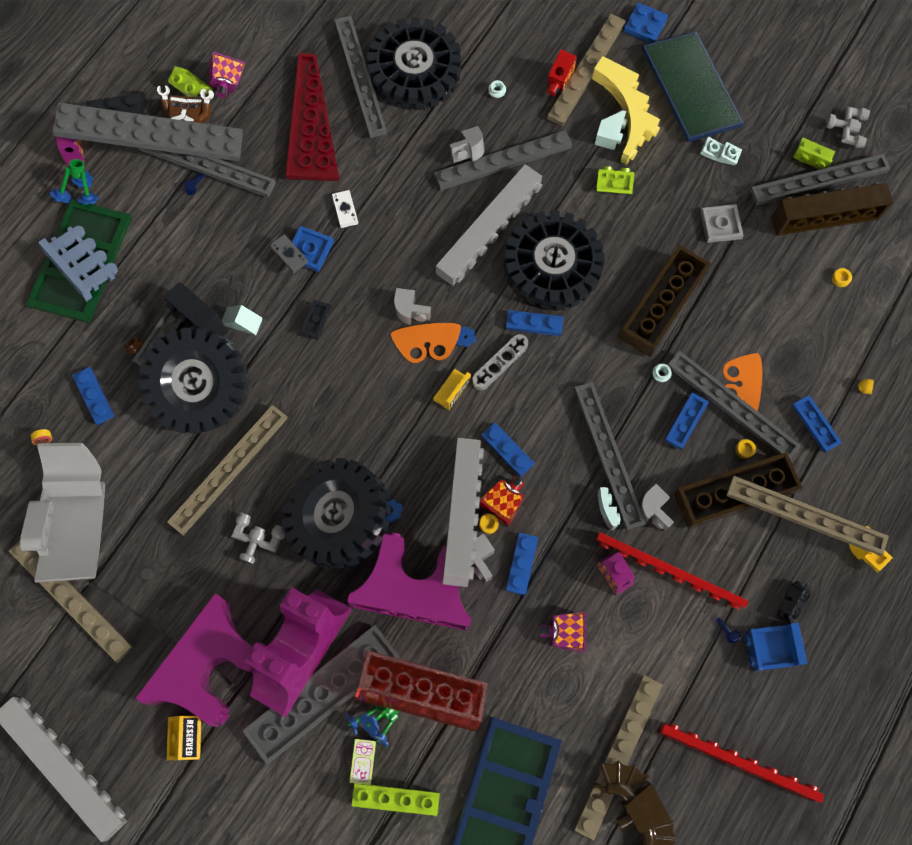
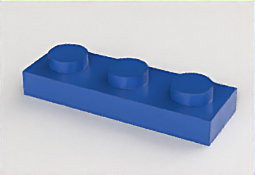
M508 310L506 330L561 336L563 316Z
M91 367L72 375L97 425L115 417Z
M692 392L667 435L665 442L682 450L709 401Z
M810 395L792 405V408L823 453L842 443Z
M496 423L481 434L484 441L520 478L534 466L535 463Z
M519 533L506 587L507 592L526 595L538 537Z

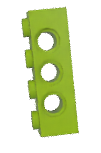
M355 783L352 806L437 816L440 793Z

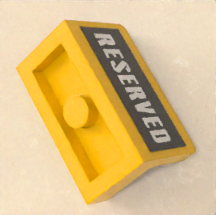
M454 369L433 400L447 410H450L469 384L471 374L467 372L464 375Z
M197 716L168 717L167 761L200 759L201 719Z

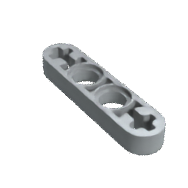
M518 334L503 346L474 374L472 379L473 387L481 391L490 386L526 351L528 347L527 337ZM516 341H523V347L519 345L514 351L513 349L516 347ZM504 352H509L512 358L504 360L501 355ZM495 364L499 367V371L492 373L488 367ZM486 372L488 376L484 379V384H477V378L481 380Z

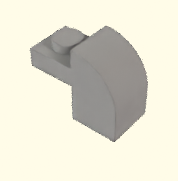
M476 126L461 131L463 140L450 144L451 158L454 163L468 158L476 161L484 154L483 134L479 127Z
M396 288L394 299L395 312L403 323L411 325L412 318L420 322L430 321L431 307L414 304L415 290Z
M657 484L642 498L640 509L645 522L651 518L653 524L658 529L666 531L674 522L660 508L670 497Z
M483 533L477 537L476 544L472 543V549H476L475 560L471 561L470 567H475L474 573L479 580L483 579L484 582L492 579V574L483 560L494 554L495 550Z

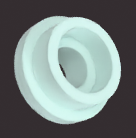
M499 80L493 81L489 86V94L495 98L504 96L506 87L503 82Z
M658 364L652 371L654 379L658 382L668 381L672 374L670 367L666 364ZM662 371L665 375L661 376L658 372Z

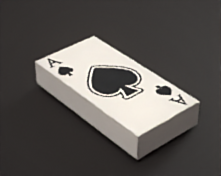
M350 190L332 194L340 227L357 225L358 220Z

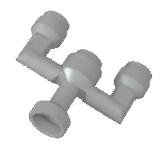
M846 107L844 120L836 119L834 114H830L826 122V128L831 129L834 126L844 128L842 143L851 144L855 148H864L867 138L860 135L856 137L850 136V133L854 134L860 131L861 122L859 120L867 121L870 110Z
M240 512L235 520L236 526L231 537L246 543L250 542L246 552L241 553L238 559L253 565L255 562L253 554L257 545L260 548L276 553L280 541L285 538L286 530L276 525L271 532L272 538L270 542L264 541L266 530L257 526L251 529L249 535L245 534L243 531L249 525L251 517Z

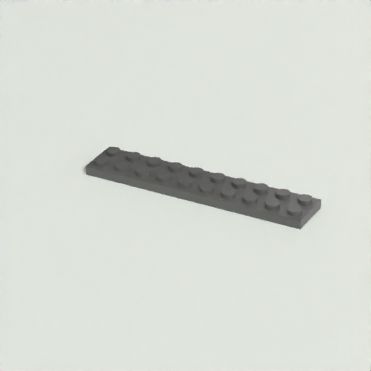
M58 102L53 136L240 162L243 129Z

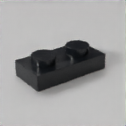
M314 299L301 328V335L319 340L332 306Z

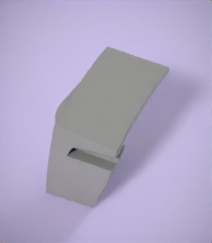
M83 443L38 444L37 448L43 467V489L40 501H30L28 504L20 539L21 550L38 552L39 559L35 582L94 579L98 564L105 498V482H100L101 468L95 457Z

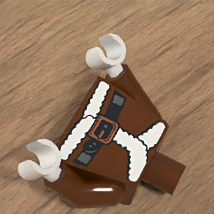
M165 85L166 92L162 93L161 87L158 86L157 91L162 95L161 105L165 118L205 123L210 118L211 103L209 101L214 96L211 90H209L208 97L205 95L206 89H202L200 92L202 98L172 95L168 98L167 95L170 93L169 87Z

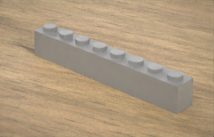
M525 164L436 265V274L452 286L456 282L459 283L464 278L467 269H472L476 259L485 254L487 246L497 240L500 231L506 230L510 223L509 221L518 216L520 208L530 202L533 193L539 192L542 187V175Z
M457 439L443 576L444 585L468 587L469 579L473 580L474 567H470L471 561L475 560L476 549H472V543L476 544L477 531H473V529L478 524V514H475V509H479L480 497H476V493L480 492L481 480H478V476L482 474L483 465L479 464V460H483L484 448H480L481 440Z
M12 697L0 708L1 726L101 842L108 841L127 822L124 818V811L118 806L114 807L110 802L112 800L110 795L104 790L101 791L96 786L98 784L97 780L92 775H87L83 771V764L77 759L74 760L69 755L71 753L70 749L65 744H60L56 740V733L50 728L47 729L42 724L44 720L38 713H33L29 709L31 707L30 703L23 697Z

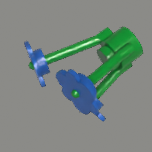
M71 160L69 166L65 167L61 188L53 189L49 195L58 202L69 203L71 195L68 194L65 187L70 174L73 177L72 183L77 185L78 188H84L85 193L77 199V202L84 205L96 203L99 197L88 191V187L92 185L93 177L89 175V172L85 171L82 160Z
M389 698L386 702L382 701L378 706L357 718H354L353 715L349 717L347 713L344 716L348 726L355 735H357V723L360 721L364 730L370 733L369 736L388 748L389 743L386 741L387 737L385 734L393 722L398 719L397 713L401 711V708L393 698ZM379 710V714H377L375 717L370 716L371 714ZM381 717L385 720L390 719L382 732H378L379 726L377 721Z

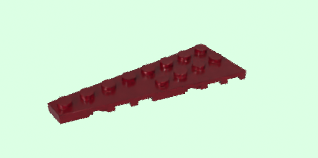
M299 53L286 178L339 181L316 54Z

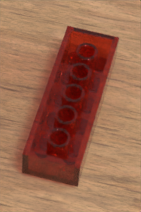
M367 651L354 699L476 732L482 722L488 683Z

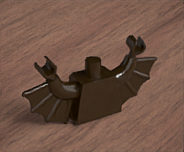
M619 760L610 765L601 763L600 766L607 784L602 786L599 783H594L591 788H599L601 792L592 794V797L598 799L603 793L618 795L622 799L621 805L625 813L617 817L616 821L622 830L633 825L641 833V845H673L677 840L673 833L674 820H671L654 787L647 781L649 775L641 773L636 765L627 766Z

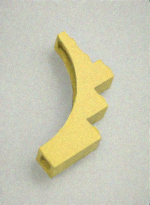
M602 56L594 68L592 79L604 86L615 97L622 110L626 111L628 142L620 162L627 165L630 159L633 160L635 158L638 146L641 147L645 140L649 142L652 136L656 137L660 129L658 127L660 119L647 113L650 106L647 104L649 96L636 90L639 82H637L639 74Z

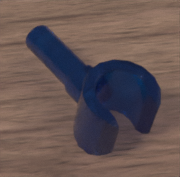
M201 173L192 182H185V191L188 195L191 196L196 193L197 188L195 185L204 177V174Z
M720 617L716 620L726 633L725 636L729 643H735L741 639L737 630L730 631Z

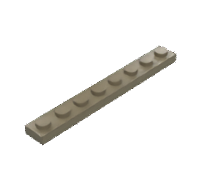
M610 14L548 114V120L563 127L590 83L594 68L602 56L605 57L623 29L625 20Z
M272 405L167 522L184 536L288 419L287 416Z
M733 476L726 496L881 556L884 554L888 535Z
M19 541L9 552L35 578L39 559L38 552L22 551ZM68 580L39 582L115 662L118 663L133 649L126 639Z
M645 675L642 676L604 764H614L619 760L622 764L628 765L663 684ZM601 769L595 783L606 786L607 783ZM592 788L574 828L575 831L593 841L614 797V794L603 793L600 798H593L592 794L601 792L599 788Z

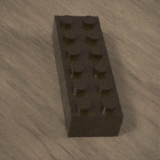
M874 183L865 187L856 186L846 190L841 188L834 192L823 191L815 195L805 194L796 198L786 197L781 200L771 218L776 235L782 236L880 220L893 204V199L887 183Z
M679 245L623 327L619 339L651 357L706 274L711 263Z
M785 452L680 487L674 492V496L689 530L754 508V506L726 496L733 476L785 496L796 494L803 487L788 453Z

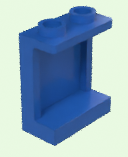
M799 623L746 630L744 640L746 646H749L750 655L748 656L750 666L753 667V671L807 664Z

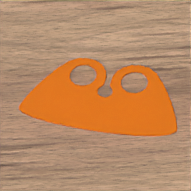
M455 323L415 325L395 330L391 333V337L401 354L412 363H418L425 359L427 354L424 347L425 342L430 343L429 353L433 359L444 360L451 354L456 345L461 325ZM437 345L444 346L446 349L445 354L442 356L435 355L434 348ZM413 348H420L422 355L420 358L414 359L411 357L410 351Z
M755 353L727 362L724 365L723 374L729 381L742 382L743 385L741 387H738L736 384H727L725 386L736 390L738 397L758 411L762 387V361L760 355ZM729 367H737L739 375L737 377L729 376L727 373Z

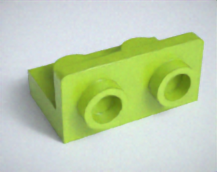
M175 66L168 79V83L187 97L197 98L202 89H206L207 94H209V90H212V87L184 68Z
M802 138L793 158L821 170L830 166L835 151Z
M602 166V169L597 170V192L632 194L634 172H630L629 168H619V171H614L612 167Z

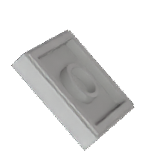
M737 204L701 208L700 213L707 243L743 238Z

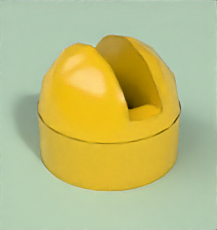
M863 379L858 385L859 390L864 394L871 395L874 380Z

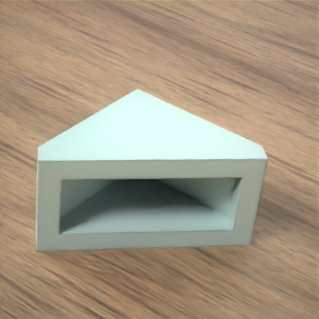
M239 305L227 307L222 322L226 327L256 335L262 322V317Z

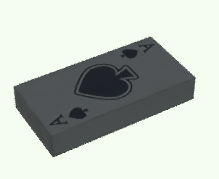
M285 234L270 245L271 249L293 273L308 263V260Z

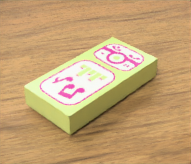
M355 739L350 783L371 785L376 741Z

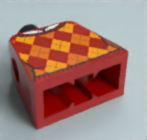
M562 49L560 50L548 75V94L556 96L558 91L563 92L575 72L577 56Z
M514 477L510 484L500 480L480 499L479 506L490 514L495 515L499 521L509 527L524 496L518 491L524 483L517 477Z

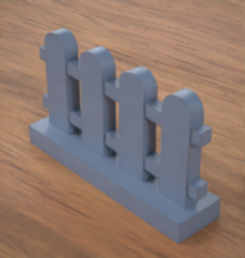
M70 226L67 228L68 232L59 238H51V243L45 238L38 243L45 255L87 302L93 298L90 291L93 289L97 291L100 284L108 279L111 281L115 279L114 275L118 272V269L114 263L103 264L107 260L104 251L100 250L95 253L92 251L96 248V243L92 238L82 240V237L85 236L83 227L76 226L72 228ZM76 241L79 243L68 251L65 249ZM88 253V258L81 261L80 263H77L78 259H80ZM97 266L101 268L90 276L87 274Z

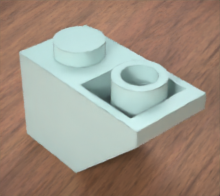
M626 111L618 112L601 120L595 145L615 150L616 144H620L623 134L620 131L621 129L625 130L627 119L624 118Z

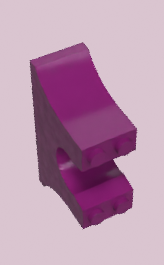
M389 532V535H383L379 557L372 574L359 589L350 593L348 598V604L351 608L469 631L471 622L470 616L466 613L461 603L458 586L443 584L446 546H443L438 556V565L435 572L427 579L415 580L407 576L402 569L405 560L404 538L400 534Z
M291 587L280 604L281 613L285 615L278 635L268 646L262 643H255L244 660L253 672V686L250 696L285 718L352 611L347 605L318 589L306 596Z
M215 593L136 697L138 701L152 706L160 703H175L192 712L209 726L218 727L219 724L222 726L227 721L230 708L223 699L215 696L209 687V675L212 669L222 662L230 661L236 667L253 674L251 668L244 662L253 646L235 628L230 615V604Z

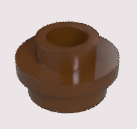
M136 337L130 339L125 345L126 352L129 355L137 354L142 347L143 341Z

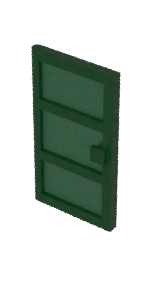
M70 199L54 237L57 239L68 232L67 228L70 226L72 228L76 226L83 227L85 236L82 237V240L92 238L96 243V248L92 251L94 253L100 250L104 251L107 260L103 264L107 265L115 262L132 216L131 214L92 204L84 205L78 203L77 200ZM76 241L65 249L68 251L79 243ZM88 253L80 259H78L77 263H80L81 261L88 258ZM46 256L25 306L90 323L107 280L98 286L99 289L97 291L94 289L90 291L93 298L86 302ZM97 266L87 274L90 276L101 268Z

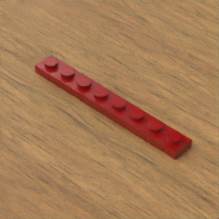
M601 532L597 535L596 540L600 541L598 545L606 549L613 547L626 558L629 555L636 558V563L645 567L648 563L654 566V571L662 575L665 572L673 575L671 579L683 584L684 581L691 583L690 588L699 592L704 589L710 592L709 596L720 601L721 598L728 600L727 605L736 609H739L740 606L746 608L749 602L740 596Z
M668 722L667 725L660 726L659 734L813 802L822 803L824 794L818 792L816 786L808 783L805 786L799 784L797 778L787 774L783 777L778 774V770L775 768L758 766V761L746 757V759L738 757V752L728 748L724 751L718 748V743L711 740L706 742L699 740V735L687 731V734L679 731L680 727Z

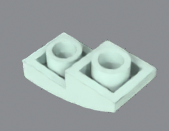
M708 137L703 144L700 154L721 163L736 165L742 149L728 142L723 145Z
M600 487L598 501L601 514L608 528L615 530L617 525L620 524V513H617V507H609L612 503V495L608 494V488Z

